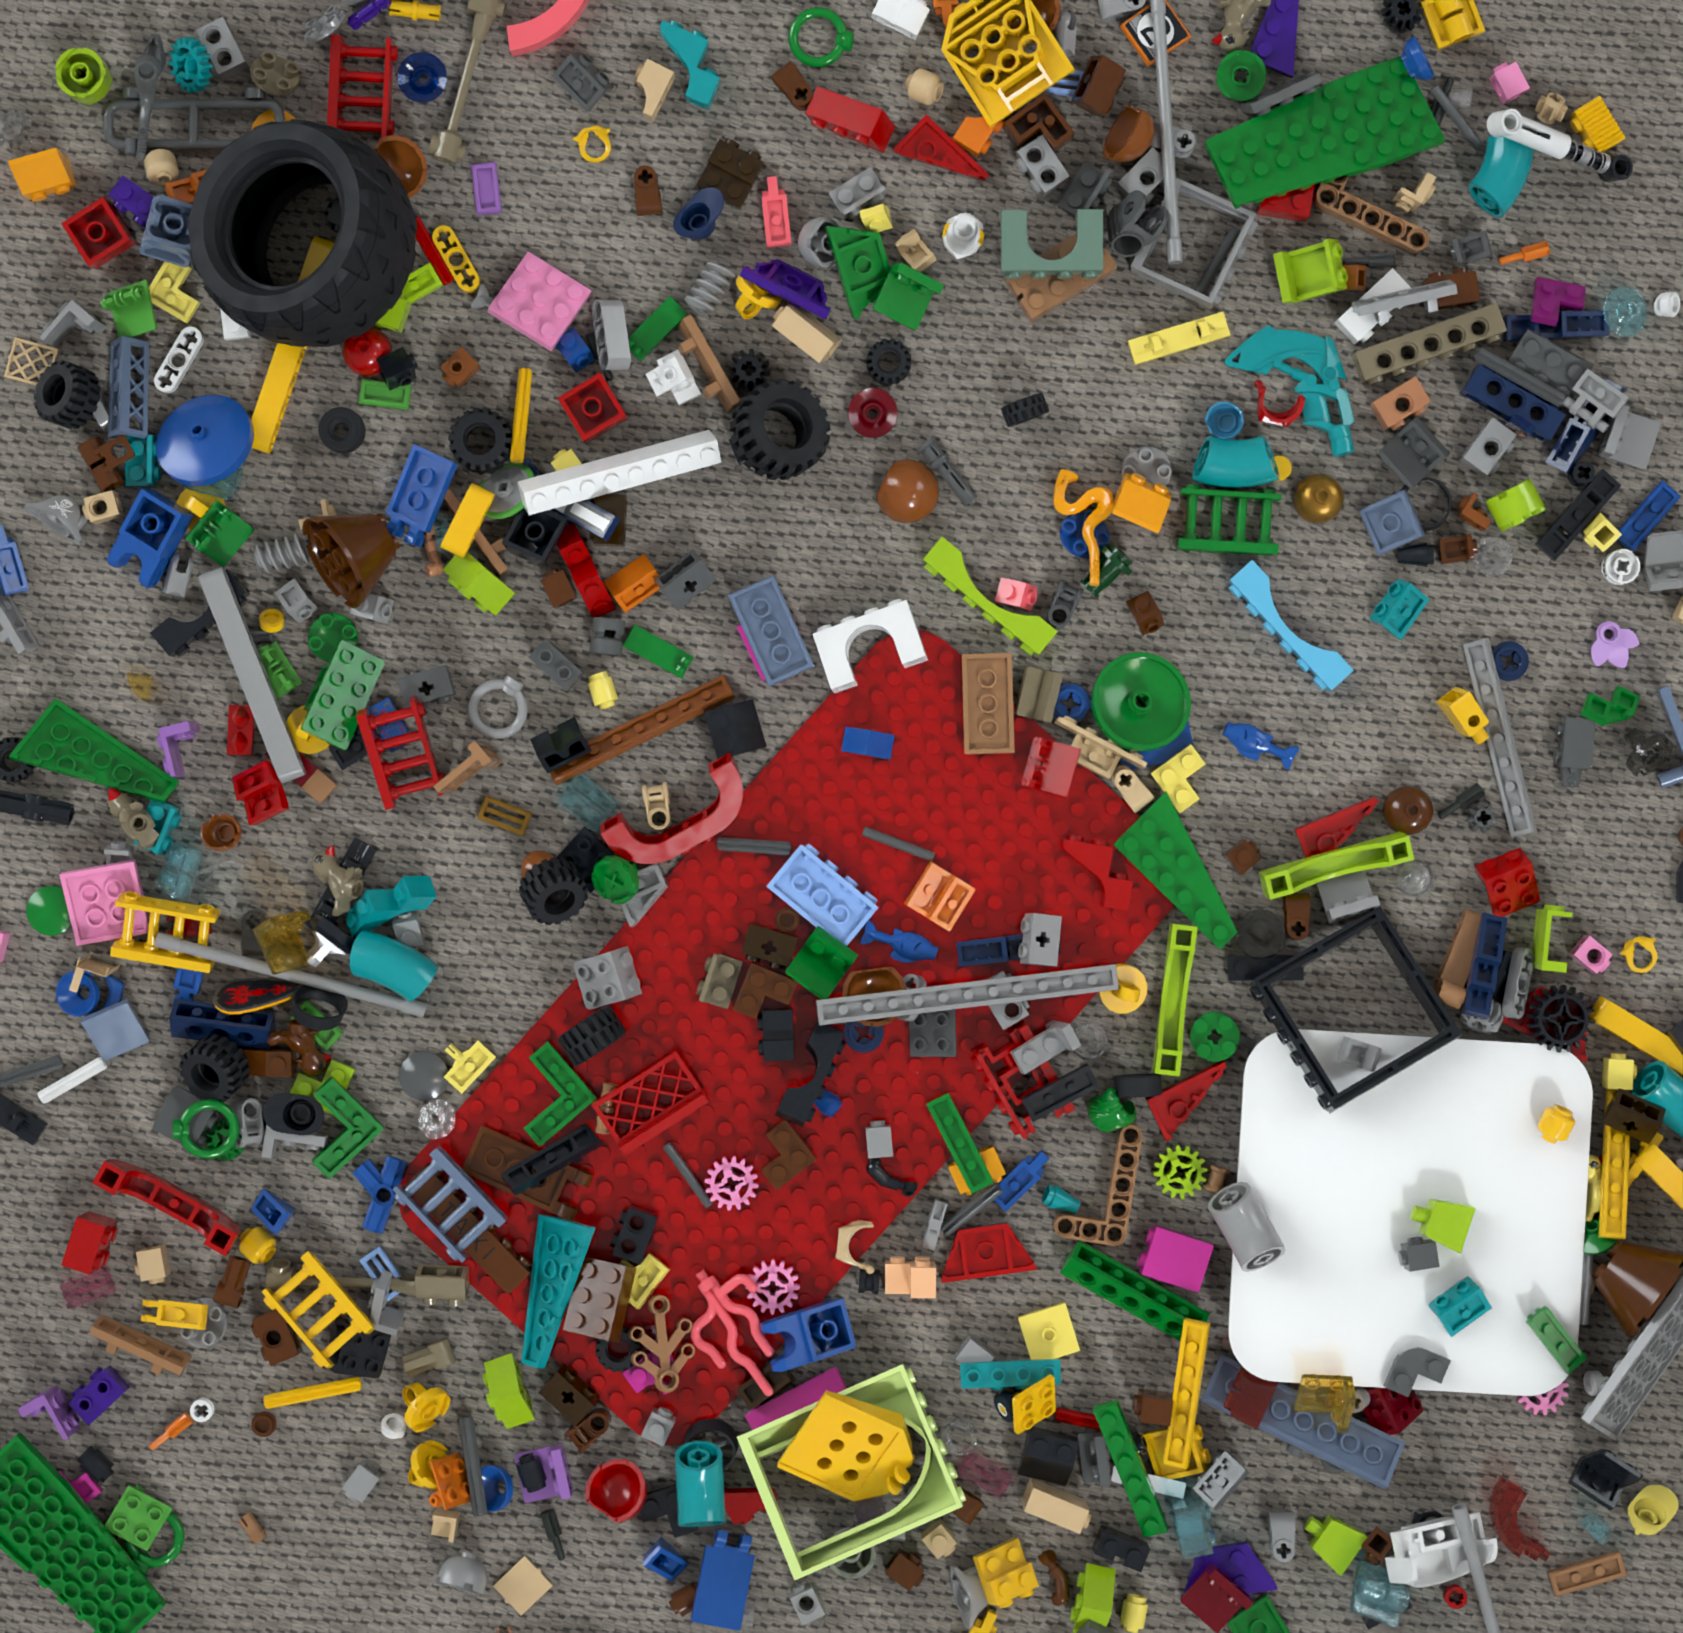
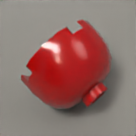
M374 327L360 336L356 335L345 339L342 344V356L345 364L354 373L363 377L380 374L376 359L392 352L389 338L381 330Z

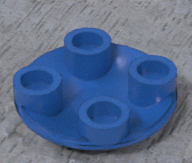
M1092 510L1069 515L1063 521L1060 528V539L1063 546L1068 552L1077 557L1090 558L1088 546L1083 538L1082 528L1087 517L1093 512ZM1104 521L1098 524L1094 530V537L1100 553H1102L1100 548L1104 544L1107 546L1110 538Z

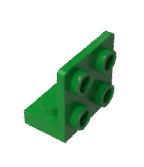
M901 262L893 263L872 308L874 311L911 330H917L932 295L940 294L944 284Z
M817 926L785 970V973L821 1000L827 999L856 960L858 954Z

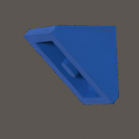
M845 727L841 751L890 760L895 735Z
M264 1188L251 1207V1211L274 1234H278L285 1228L296 1208Z
M661 1537L646 1552L642 1564L673 1582L689 1565V1562Z

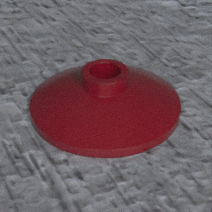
M867 388L858 392L852 398L848 407V419L852 428L858 434L867 438H878L886 435L892 430L897 421V405L892 396L882 389ZM875 410L878 415L872 419L868 416V412Z

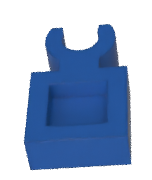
M177 969L173 989L180 990V992L173 999V1005L175 999L194 1001L192 994L198 995L200 993L204 972Z

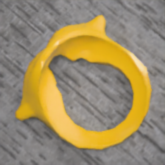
M595 125L582 129L576 137H573V141L578 142L581 156L586 161L599 163L605 160L611 152V143L608 137L610 129ZM590 131H594L595 135L605 144V152L601 157L592 158L585 151Z
M1638 936L1626 941L1623 950L1619 954L1625 956L1626 964L1630 970L1644 973L1654 967L1658 959L1657 951L1653 944L1656 938ZM1638 942L1651 953V962L1644 968H1637L1633 963L1634 943Z

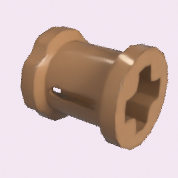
M1210 1164V1175L1203 1189L1217 1193L1224 1188L1227 1175L1231 1174V1170Z

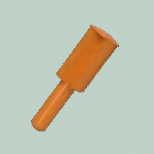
M1547 241L1522 247L1520 248L1521 252L1500 257L1498 263L1503 265L1523 259V262L1548 256L1550 255L1549 245Z
M184 1411L181 1416L165 1428V1432L149 1444V1448L155 1450L170 1437L175 1438L194 1423V1419L187 1411Z

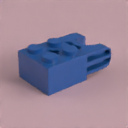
M141 489L119 530L120 534L107 558L108 564L114 568L125 566L130 558L136 554L142 563L138 578L140 584L148 589L156 586L189 527L194 514L155 490Z
M844 1298L828 1299L760 1323L763 1334L780 1333L785 1340L783 1353L771 1360L770 1364L773 1372L787 1371L857 1347Z

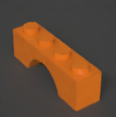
M1009 59L1005 63V68L1013 67L1016 59ZM966 116L954 135L953 140L964 151L978 158L981 153L984 155L987 153L993 143L990 140L994 132L999 134L1006 120L1002 119L991 128L983 116Z

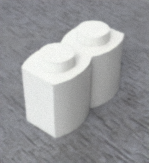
M878 0L871 18L916 40L930 9L926 7L927 3L923 0Z

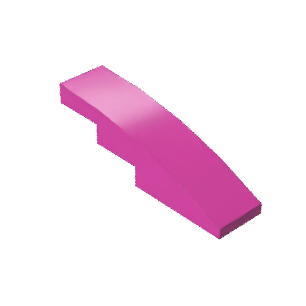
M836 1366L745 1414V1417L751 1429L754 1430L818 1402L826 1390L838 1393L847 1389V1386Z

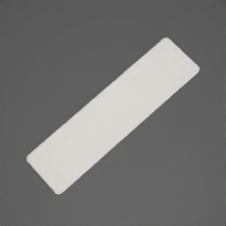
M1114 1466L1111 1481L1122 1484L1116 1466ZM1148 1474L1155 1492L1181 1499L1184 1498L1185 1482Z

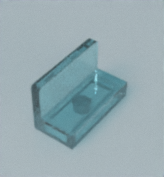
M582 773L572 780L557 801L560 806L594 832L600 829V824L607 819L619 804L618 801Z

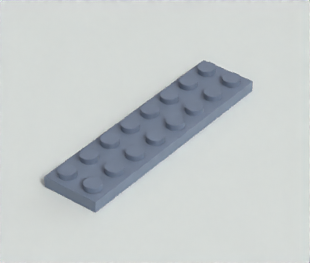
M1222 1354L1218 1359L1201 1399L1202 1402L1385 1490L1389 1486L1405 1442L1289 1386L1256 1377L1240 1363Z

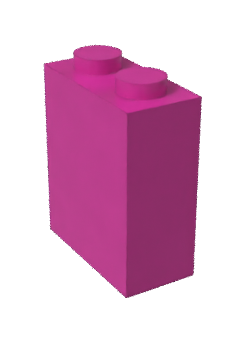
M1154 1224L1153 1229H1148L1145 1237V1243H1148L1145 1253H1140L1137 1266L1140 1267V1273L1199 1293L1214 1247L1213 1243Z

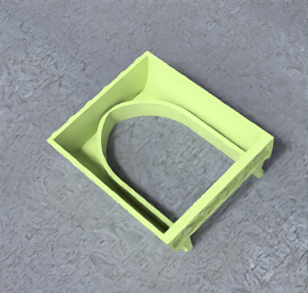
M902 1364L837 1394L902 1414L906 1424L925 1439V1462L917 1484L905 1500L891 1511L798 1553L760 1459L787 1448L818 1402L737 1437L794 1581L963 1507V1501H966V1497L961 1486L957 1487L954 1480L958 1477L954 1465L946 1461L944 1455L948 1454L943 1440L937 1439L935 1431L938 1430L933 1416H927L924 1408L928 1407L923 1393L921 1391L917 1392L914 1383L916 1379L911 1368L906 1369Z

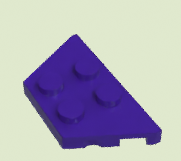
M779 259L771 260L768 263H757L755 269H750L748 266L743 267L740 277L766 289L771 295L780 296L788 300L793 306L802 307L827 319L831 309L825 305L827 295L824 292L823 281Z
M1240 1542L1197 1549L1184 1593L1211 1562L1248 1594L1278 1589L1276 1583L1248 1543Z

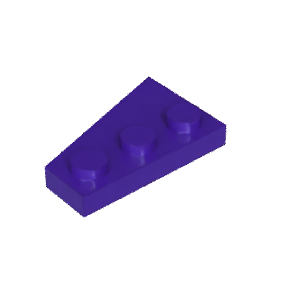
M1271 0L1250 52L1258 55L1267 69L1293 78L1299 0Z

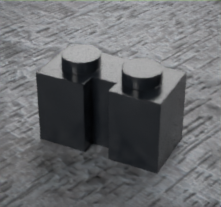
M575 717L557 725L559 730L552 734L547 730L530 739L536 755L547 774L592 751Z
M793 1008L763 1009L762 1015H758V1030H763V1040H758L759 1055H764V1061L794 1060Z
M1102 1524L1092 1546L1095 1555L1110 1561H1114L1115 1556L1120 1557L1123 1566L1138 1572H1142L1150 1551L1147 1542Z

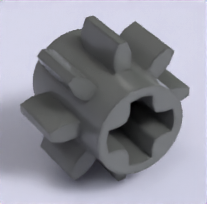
M1477 803L1476 810L1467 809L1471 815L1465 822L1473 824L1471 831H1476L1480 827L1482 833H1487L1488 826L1496 827L1493 820L1498 814H1492L1490 811L1492 805H1487L1483 809L1482 804ZM1481 814L1487 816L1483 823L1477 821V817L1481 816Z

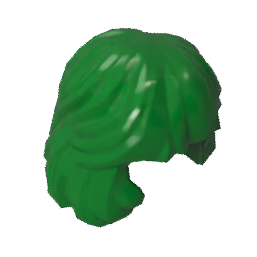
M1111 1087L1106 1089L1101 1095L1096 1094L1087 1102L1088 1117L1096 1129L1105 1133L1129 1126L1135 1121L1137 1114L1134 1103L1128 1100L1122 1106L1116 1094L1117 1090Z

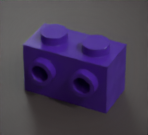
M122 175L108 196L114 200L112 204L124 214L127 210L134 214L133 220L145 228L153 196Z
M110 1365L104 1370L99 1367L89 1377L92 1381L86 1387L81 1384L71 1394L74 1398L68 1403L69 1406L88 1426L130 1388Z

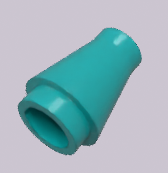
M1048 1185L1041 1199L1046 1208L1076 1214L1080 1206V1200L1074 1198L1057 1185Z

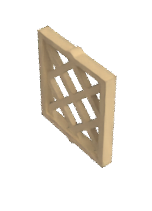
M15 337L10 355L8 356L9 360L4 377L36 386L38 383L30 380L35 377L39 379L40 374L44 373L48 366L51 367V364L48 365L45 357L53 354L52 363L55 362L59 349ZM22 343L32 345V347L26 350ZM17 345H20L23 352L15 356V348ZM39 347L50 351H48L45 354H42ZM36 349L40 357L32 361L28 353ZM25 355L29 363L21 367L17 359ZM42 360L46 367L38 371L34 364ZM14 361L18 369L10 372L11 363ZM31 366L35 374L27 377L24 369ZM21 372L24 379L15 377L14 375Z

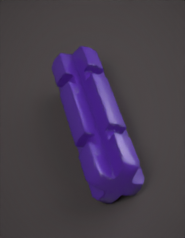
M369 1L357 10L358 13H353L348 17V24L354 30H358L363 26V22L367 23L381 12L380 9L384 10L389 7L391 1Z

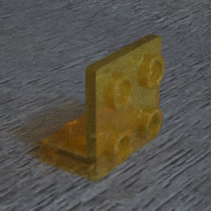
M308 910L270 917L253 929L273 975L310 965L308 962L309 956L298 933L299 930L304 928L303 924L311 919Z
M1303 1374L1296 1395L1294 1410L1331 1413L1332 1422L1336 1423L1337 1433H1347L1356 1403L1352 1376Z

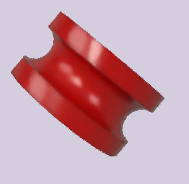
M1457 1584L1447 1586L1443 1592L1445 1602L1453 1609H1460L1467 1603V1593ZM1456 1591L1462 1595L1458 1597L1460 1599L1458 1602H1454L1453 1599L1449 1600V1596L1452 1597L1451 1592Z

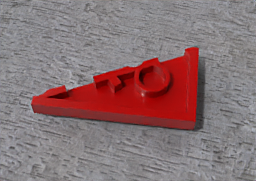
M927 115L893 148L895 154L985 181L989 177V174Z
M1371 797L1295 828L1294 831L1304 857L1307 858L1337 849L1338 845L1344 843L1354 832L1357 824L1374 810V806L1378 803L1377 797Z
M1224 1060L1162 1089L1161 1095L1145 1098L1166 1142L1171 1140L1172 1134L1178 1126L1186 1121L1189 1113L1202 1101L1207 1094L1206 1091L1213 1082L1221 1077L1223 1070L1227 1067Z

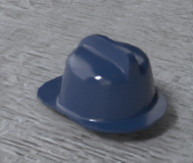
M714 187L705 188L691 198L675 216L673 226L678 235L695 241L705 239L713 233L716 226L715 220L722 212L724 206V196L720 190Z

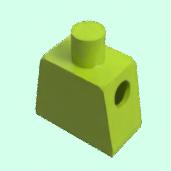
M1430 1199L1427 1209L1414 1205L1410 1219L1422 1223L1420 1233L1461 1254L1476 1208L1463 1203Z
M1328 1515L1323 1523L1311 1516L1304 1524V1529L1313 1535L1309 1541L1312 1549L1340 1576L1343 1575L1362 1548L1363 1542L1368 1538L1361 1529L1331 1515Z

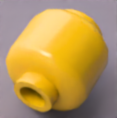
M1558 1104L1545 1108L1537 1126L1543 1134L1542 1138L1553 1144L1556 1141H1566L1575 1125V1119L1572 1116L1573 1112Z
M262 1227L247 1228L239 1237L241 1240L239 1251L254 1264H264L276 1253V1240Z

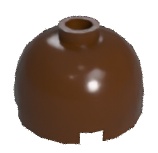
M1402 786L1388 794L1384 800L1382 812L1384 820L1390 829L1395 832L1413 835L1427 828L1432 820L1434 809L1432 801L1426 792L1418 787Z

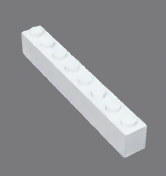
M710 430L518 481L522 504L528 515L715 465L721 463L717 439Z

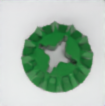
M228 1121L216 1123L207 1132L205 1144L208 1149L216 1148L222 1141L221 1135L224 1137L228 1136ZM234 1145L227 1153L217 1157V1160L229 1161L235 1159L243 1152L245 1147L237 1148Z

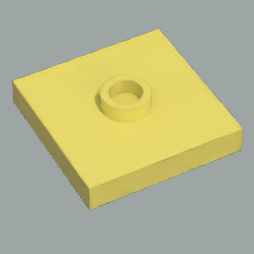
M1065 1302L1017 1316L1031 1360L1055 1359L1080 1351Z

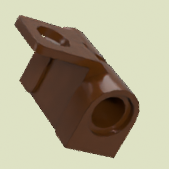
M120 435L108 443L101 437H94L77 447L102 493L114 490L125 484V477L118 466L135 457V452L126 436ZM116 444H123L126 448V454L122 458H116L112 453V449Z

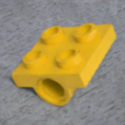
M1425 0L1419 4L1420 7L1424 8L1422 14L1437 51L1485 32L1474 0Z

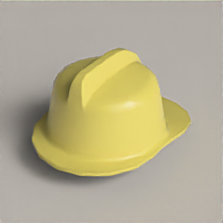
M1649 1485L1643 1488L1628 1507V1516L1635 1529V1534L1637 1536L1640 1533L1655 1535L1665 1528L1678 1510V1499L1669 1488L1663 1485Z

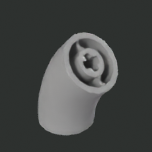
M1233 1183L1217 1192L1208 1203V1210L1228 1242L1242 1271L1249 1272L1261 1269L1273 1263L1284 1254L1285 1247L1248 1183Z

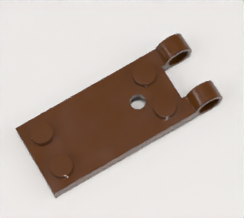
M482 1125L462 1169L468 1175L514 1195L503 1181L501 1173L537 1153L539 1150ZM569 1164L546 1177L544 1183H541L536 1188L531 1190L529 1187L515 1196L563 1219L573 1221L578 1209L558 1200L568 1179L584 1187H589L594 1175Z

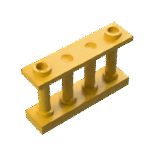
M132 891L120 894L115 902V906L125 908L122 937L116 939L110 952L111 957L204 973L211 972L215 961L182 952L169 951L154 947L159 929L160 914L175 916L173 936L179 937L182 940L185 918L200 921L197 944L207 946L210 923H216L221 914V909L214 908L208 904L194 905L141 896ZM135 910L150 912L147 942L135 941L132 938Z
M307 1251L300 1257L304 1262L303 1268L275 1293L271 1289L265 1288L262 1291L265 1295L263 1301L271 1310L277 1309L314 1353L311 1357L319 1367L331 1368L334 1364L329 1359L330 1356L357 1332L361 1333L363 1331L365 1334H370L377 1327L314 1253ZM309 1275L311 1277L315 1275L320 1281L319 1287L289 1312L281 1300ZM331 1293L337 1300L334 1303L335 1306L305 1331L297 1319L325 1294L328 1296ZM347 1312L353 1319L350 1322L351 1325L321 1350L313 1338L341 1313L344 1315Z

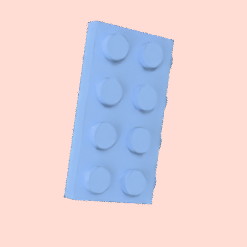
M809 843L805 847L801 844L766 887L816 928L817 926L821 927L847 946L879 908L875 905L878 900L867 891L864 894L856 889L859 884L848 875L842 878L836 872L839 868L827 859L824 863L817 857L820 852Z

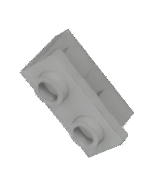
M869 167L829 192L828 195L843 219L845 220L850 217L853 220L860 216V211L869 204L873 207L881 203L885 199L884 195L887 189L884 185L882 186L872 168Z

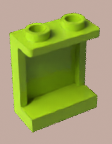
M1328 238L1324 239L1322 243L1298 250L1273 254L1282 303L1295 304L1347 289L1348 275L1342 265L1341 257L1343 256V250L1337 239Z

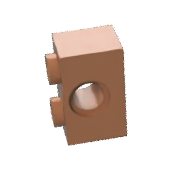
M1415 376L1375 400L1369 406L1384 431L1390 427L1394 431L1406 424L1404 418L1411 414L1415 418L1427 411L1425 406L1431 400ZM1397 400H1403L1406 403L1407 409L1405 412H1401L1396 408Z

